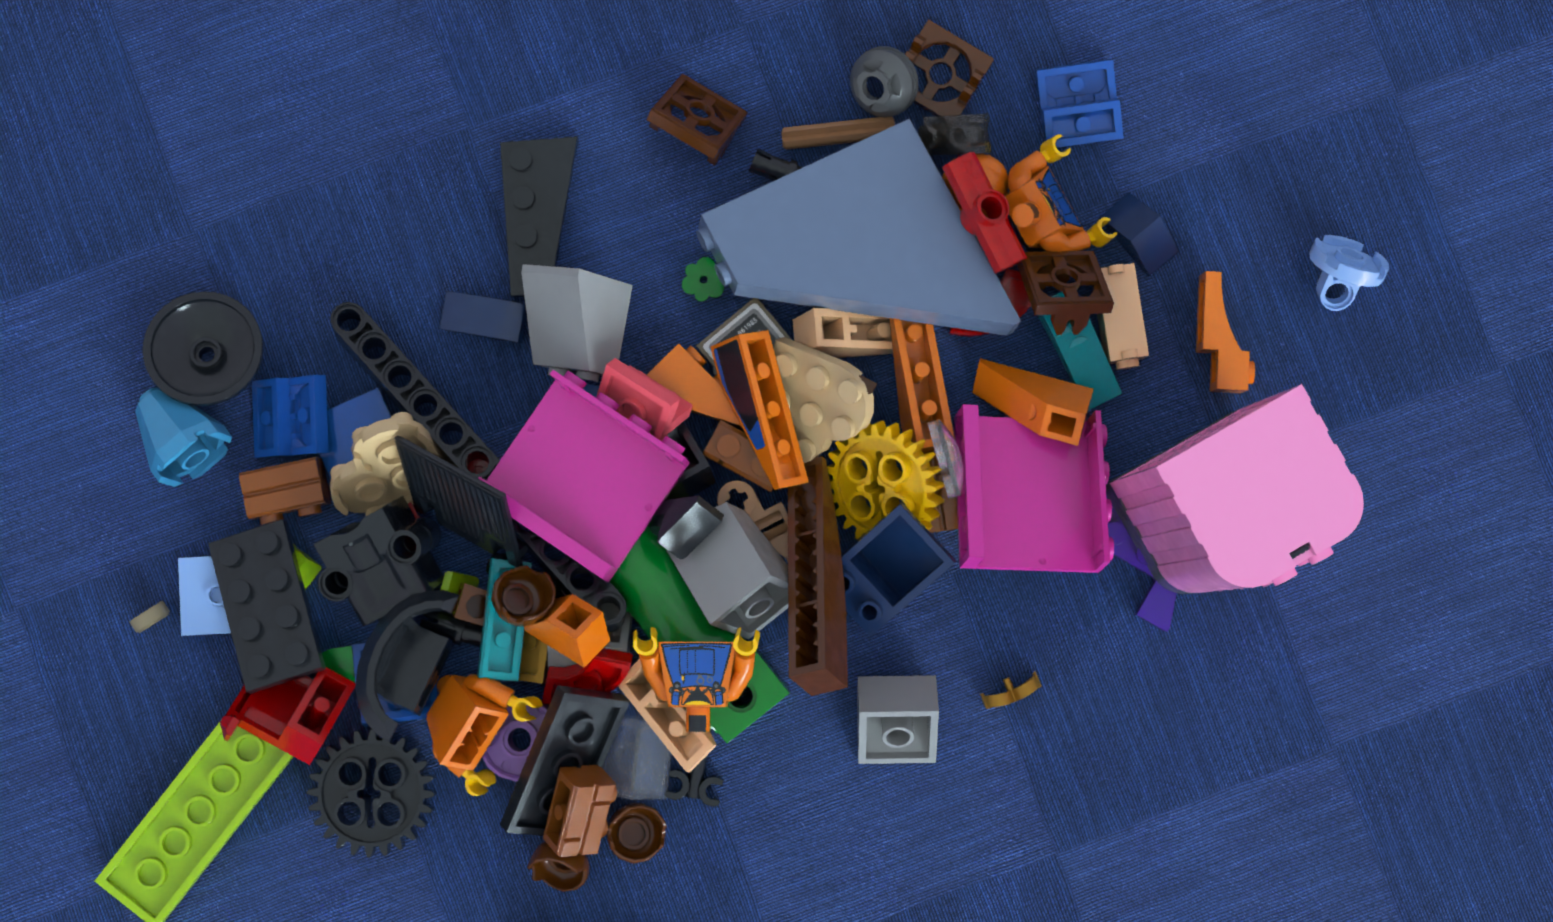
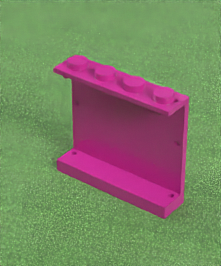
M552 370L550 375L555 381L488 479L485 480L480 476L478 479L506 494L510 514L513 519L609 583L690 462L682 455L685 448L668 436H665L660 441L649 433L652 426L635 414H632L629 419L616 412L620 406L618 403L601 392L595 398L583 390L587 383L567 370L564 376H562L555 370Z
M963 404L954 416L960 568L1099 573L1110 563L1114 556V540L1112 537H1109L1108 522H1110L1112 516V503L1110 499H1106V485L1109 481L1110 467L1109 463L1104 461L1103 451L1107 443V427L1105 424H1102L1101 411L1095 410L1085 421L1079 444L1076 446L1039 436L1013 418L979 416L978 405Z

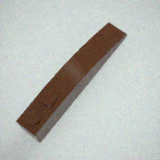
M823 456L804 463L808 483L788 487L789 678L811 696L848 688L844 574L834 500L827 463Z

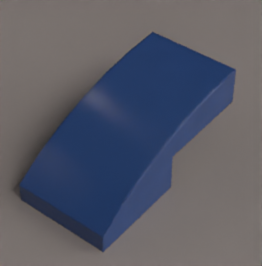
M446 291L439 329L481 336L487 339L522 343L527 316L526 305L501 299Z

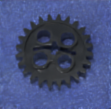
M360 729L354 731V743L346 735L339 738L341 749L334 745L326 747L327 753L331 757L330 760L320 757L315 761L323 771L313 772L309 776L312 780L318 782V787L307 790V794L317 796L318 802L308 808L311 811L320 810L322 814L314 822L315 826L324 823L329 826L323 836L325 839L334 834L339 836L336 848L339 849L349 842L351 843V855L357 854L361 847L365 846L367 857H372L376 851V846H379L382 854L386 856L390 853L391 842L396 848L401 850L405 847L403 835L411 840H415L418 837L417 831L413 827L414 825L423 828L428 825V821L421 814L434 811L435 807L427 803L426 798L437 795V791L426 788V783L436 777L434 774H424L422 771L430 763L429 759L420 762L415 759L421 749L419 746L410 751L405 749L408 742V737L406 736L395 743L393 742V735L391 741L388 742L385 739H380L379 735L371 729L368 739H366ZM371 757L376 759L373 788L380 790L381 793L379 797L373 800L374 827H369L368 825L371 795L364 794V789L372 784ZM348 762L358 764L362 770V777L357 783L351 782L345 776L344 770ZM387 763H395L401 769L402 775L398 783H390L384 777L383 770ZM346 802H354L359 806L361 816L357 822L350 821L345 817L343 809ZM391 802L398 806L401 814L398 822H389L384 818L382 809L385 803Z

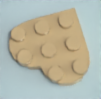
M786 337L775 340L774 353L804 463L819 457L822 452L827 451L833 440L845 441L855 437L861 430L869 426L874 414L873 393L868 394L865 383L859 377V375L863 374L859 369L846 361Z
M399 412L389 419L376 421L369 426L359 427L352 433L353 445L351 451L353 460L346 464H338L330 471L331 482L329 487L335 508L343 515L347 516L348 512L351 511L353 513H365L367 516L401 496H404L407 503L411 502L414 504L395 443L397 435L445 460L431 438L429 431L421 423L414 421L411 414Z

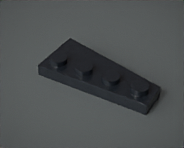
M578 137L500 142L512 297H524L521 274L523 264L556 267L562 225H564L567 197L573 174L574 158L579 141Z

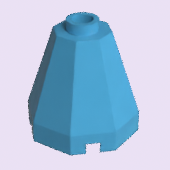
M157 387L151 388L141 395L135 413L150 471L159 483L176 487L183 484L180 477L189 474L192 479L198 478L226 455L228 448L224 441L230 443L232 436L223 424L196 406L187 405L168 397Z

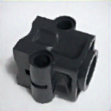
M401 496L367 515L361 522H353L318 541L314 546L326 566V569L321 572L318 578V587L321 594L330 601L338 602L348 598L362 626H366L376 620L379 622L396 604L406 598L426 591H435L434 588L441 584L444 578L430 552L438 546L441 540L439 525L428 517L416 519L404 496Z

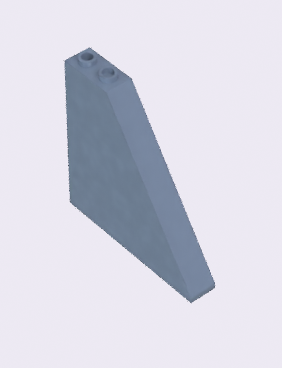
M910 119L701 214L699 229L696 230L698 240L705 252H712L717 262L714 268L723 286L729 285L734 295L1005 336L1013 333L1021 323V319L975 236L963 227L960 220L961 211Z

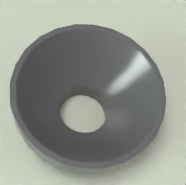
M890 46L874 47L863 53L855 61L851 70L850 86L852 94L861 108L871 115L884 118L896 116L906 111L917 97L919 84L916 69L912 61L896 48ZM871 76L877 77L883 84L884 92L880 98L872 96L867 90V80Z

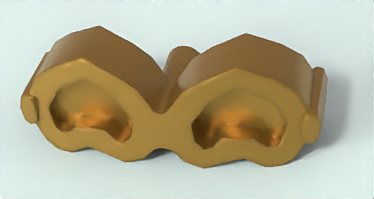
M1036 671L1032 673L1033 676L1016 688H1014L1010 677L1003 679L1006 692L987 696L984 693H979L985 708L990 709L992 707L1008 705L1032 694L1042 686Z

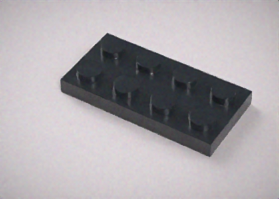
M281 519L208 543L246 692L250 694L326 670L287 522Z
M557 686L501 819L500 826L506 833L544 835L560 767L603 766L630 703L623 694Z

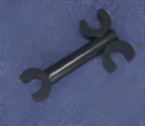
M707 755L689 772L688 776L681 770H670L669 776L679 778L683 786L677 792L666 790L665 796L672 800L681 799L686 796L701 799L708 806H718L720 800L708 797L706 788L711 784L723 785V779L717 776H710L704 779Z

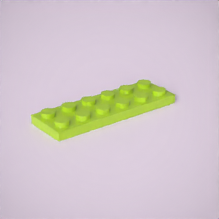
M219 722L94 882L145 922H165L294 756L239 726L227 742L224 740Z

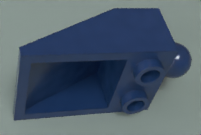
M902 502L841 554L847 624L852 617L870 637L873 636L956 562L953 556Z

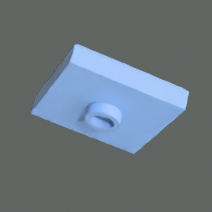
M212 557L178 558L181 636L231 633Z

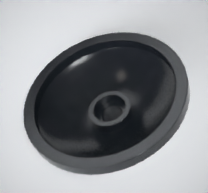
M193 292L170 301L153 317L143 341L145 367L156 386L168 397L193 406L220 404L240 394L255 378L263 357V338L253 315L237 300L216 292ZM205 352H214V358L211 361L205 362L201 360Z

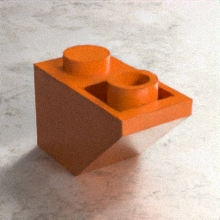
M574 594L556 598L554 606L542 620L524 627L525 632L582 667H585L610 642L603 612Z

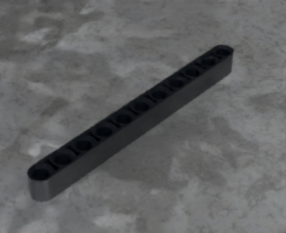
M352 302L336 306L330 318L338 342L401 412L411 414L414 421L421 423L429 431L431 438L445 461L476 478L480 476L487 480L500 461L362 307ZM348 319H356L360 322L359 326L352 331H345L340 328L341 324ZM372 347H382L385 349L384 355L378 359H370L365 356L366 352ZM403 374L411 378V381L405 387L397 388L391 385L392 379L397 375ZM429 402L437 407L436 411L429 416H421L416 413L417 408L423 403ZM449 431H457L462 434V439L454 445H448L442 441L443 435ZM475 459H481L488 463V468L482 473H471L467 469L469 463ZM512 518L516 538L526 543L528 547L527 552L544 571L556 580L561 590L566 595H576L597 609L604 603L615 604L620 613L614 619H605L608 632L619 629L625 621L627 610L626 601L619 591L610 582L608 583L568 555L559 561L548 559L545 551L552 545L534 532L522 530L519 527V522ZM577 574H587L592 578L593 584L586 590H578L572 586L571 580Z

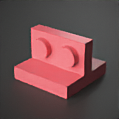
M616 358L606 364L597 395L601 392L618 403L620 406L616 412L629 419L632 414H635L652 426L649 433L660 441L690 416L693 407L691 403L654 381L642 371L635 369L631 365L627 366Z

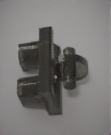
M989 113L923 117L924 125L918 129L919 137L930 156L992 152L988 138Z

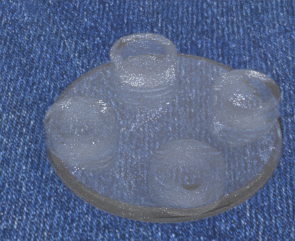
M940 419L928 422L940 469L942 468L941 474L948 499L961 496L964 466L958 444Z

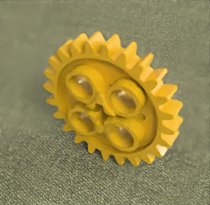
M884 420L874 424L869 423V426L861 430L855 437L845 441H836L835 444L838 449L828 454L829 458L834 462L828 465L827 468L828 474L833 476V479L830 480L831 489H834L833 500L839 505V508L835 511L836 516L845 515L847 518L843 525L844 529L853 525L856 527L855 538L857 540L900 504V499L927 530L932 528L931 521L940 516V513L934 507L944 503V499L935 494V491L945 487V483L935 480L934 475L939 473L942 468L930 466L929 461L933 459L935 453L929 452L924 454L921 450L925 440L922 439L913 443L911 441L913 430L909 429L900 434L899 423H894L887 427ZM862 460L866 463L868 470L864 468ZM896 460L901 464L903 472L897 467ZM865 498L870 502L871 508L867 505Z

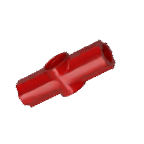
M975 152L966 153L942 167L962 207L960 212L961 223L966 231L976 235L994 273H1000L1027 259L1007 218L1010 208L1008 200L1002 193L993 190ZM981 208H983L986 211L988 217H986L983 214Z

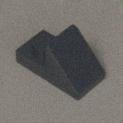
M699 495L670 499L662 503L648 524V527H650V531L654 535L658 536V544L677 558L684 559L722 522L724 514Z

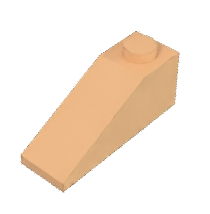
M812 308L792 320L794 341L833 357L846 358L893 354L890 318L837 311L828 308Z
M639 658L629 669L626 677L618 687L686 772H691L717 744L710 732H686V707H668L667 701H663L656 696L644 676Z

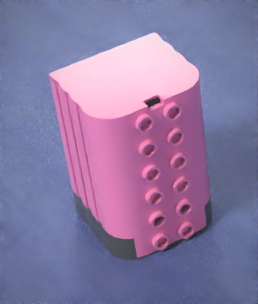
M1302 384L1232 411L1108 482L1106 485V495L1111 500L1115 511L1135 546L1140 549L1154 579L1161 586L1179 594L1220 592L1223 590L1255 588L1258 586L1266 587L1272 583L1277 586L1298 574L1295 569L1296 565L1302 566L1309 562L1313 565L1331 556L1334 553L1331 546L1348 537L1356 529L1361 520L1364 507L1361 487L1355 475L1351 474L1346 466V460L1337 444H1334L1327 433L1329 431L1320 414L1315 412L1310 403L1311 399Z

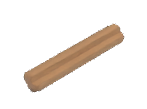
M875 117L784 127L781 131L782 145L784 149L788 150L859 142L894 126L895 121L893 117Z

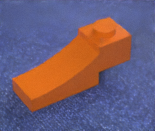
M1205 271L1199 276L1196 353H1211L1210 392L1243 393L1248 391V384L1254 383L1255 363L1254 361H1249L1250 351L1241 350L1231 331L1223 302L1222 272Z

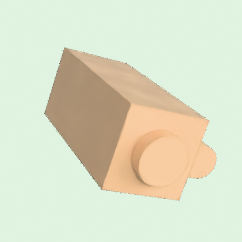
M1116 264L1101 268L1114 301L1111 313L1097 314L1102 348L1109 364H1116V370L1139 367V360L1148 357L1149 351L1135 264Z

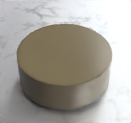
M162 600L130 620L129 623L136 633H141L170 615V610Z

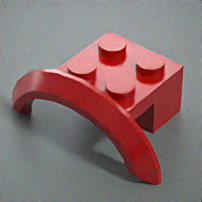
M326 667V670L318 672L314 679L304 676L252 694L246 692L244 685L220 721L224 740L228 742L239 726L310 765L353 692L356 683Z

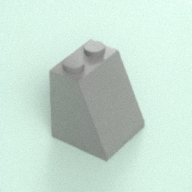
M523 264L521 274L533 364L549 368L547 374L551 376L550 372L552 370H555L562 376L568 370L576 373V376L584 381L599 383V378L603 376L606 364L614 358L618 360L620 358L633 285L580 268Z
M725 502L714 507L724 514L722 522L686 558L679 559L668 550L667 552L709 624L736 634L737 629L742 627L741 637L749 640L755 635L756 630L760 631L788 608V565L744 510Z

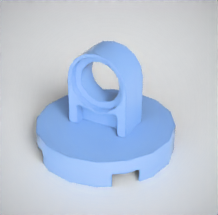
M1325 235L1323 241H1321L1317 237L1314 240L1309 255L1311 261L1323 270L1316 286L1317 295L1321 303L1331 311L1347 308L1355 299L1360 286L1373 287L1383 283L1389 270L1387 260L1378 252H1375L1373 258L1361 252L1364 244L1342 236ZM1336 283L1346 285L1345 292L1340 297L1332 299L1325 296L1327 289L1331 285Z

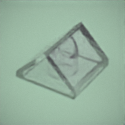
M624 715L602 766L605 772L616 782V797L630 800L667 799L665 793L668 791L671 752L643 717Z

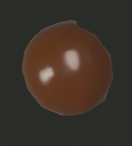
M527 565L507 570L500 575L493 585L491 602L502 620L515 626L525 627L539 622L552 609L555 603L556 588L551 576L546 571L537 572Z
M640 802L625 804L617 809L609 820L606 837L608 846L621 860L633 864L649 861L664 846L667 828L666 821L654 807Z
M546 842L541 843L536 848L527 866V869L532 868V879L534 881L543 880L550 887L562 892L577 890L584 885L589 875V861L586 855L577 853V856L560 857L554 853Z

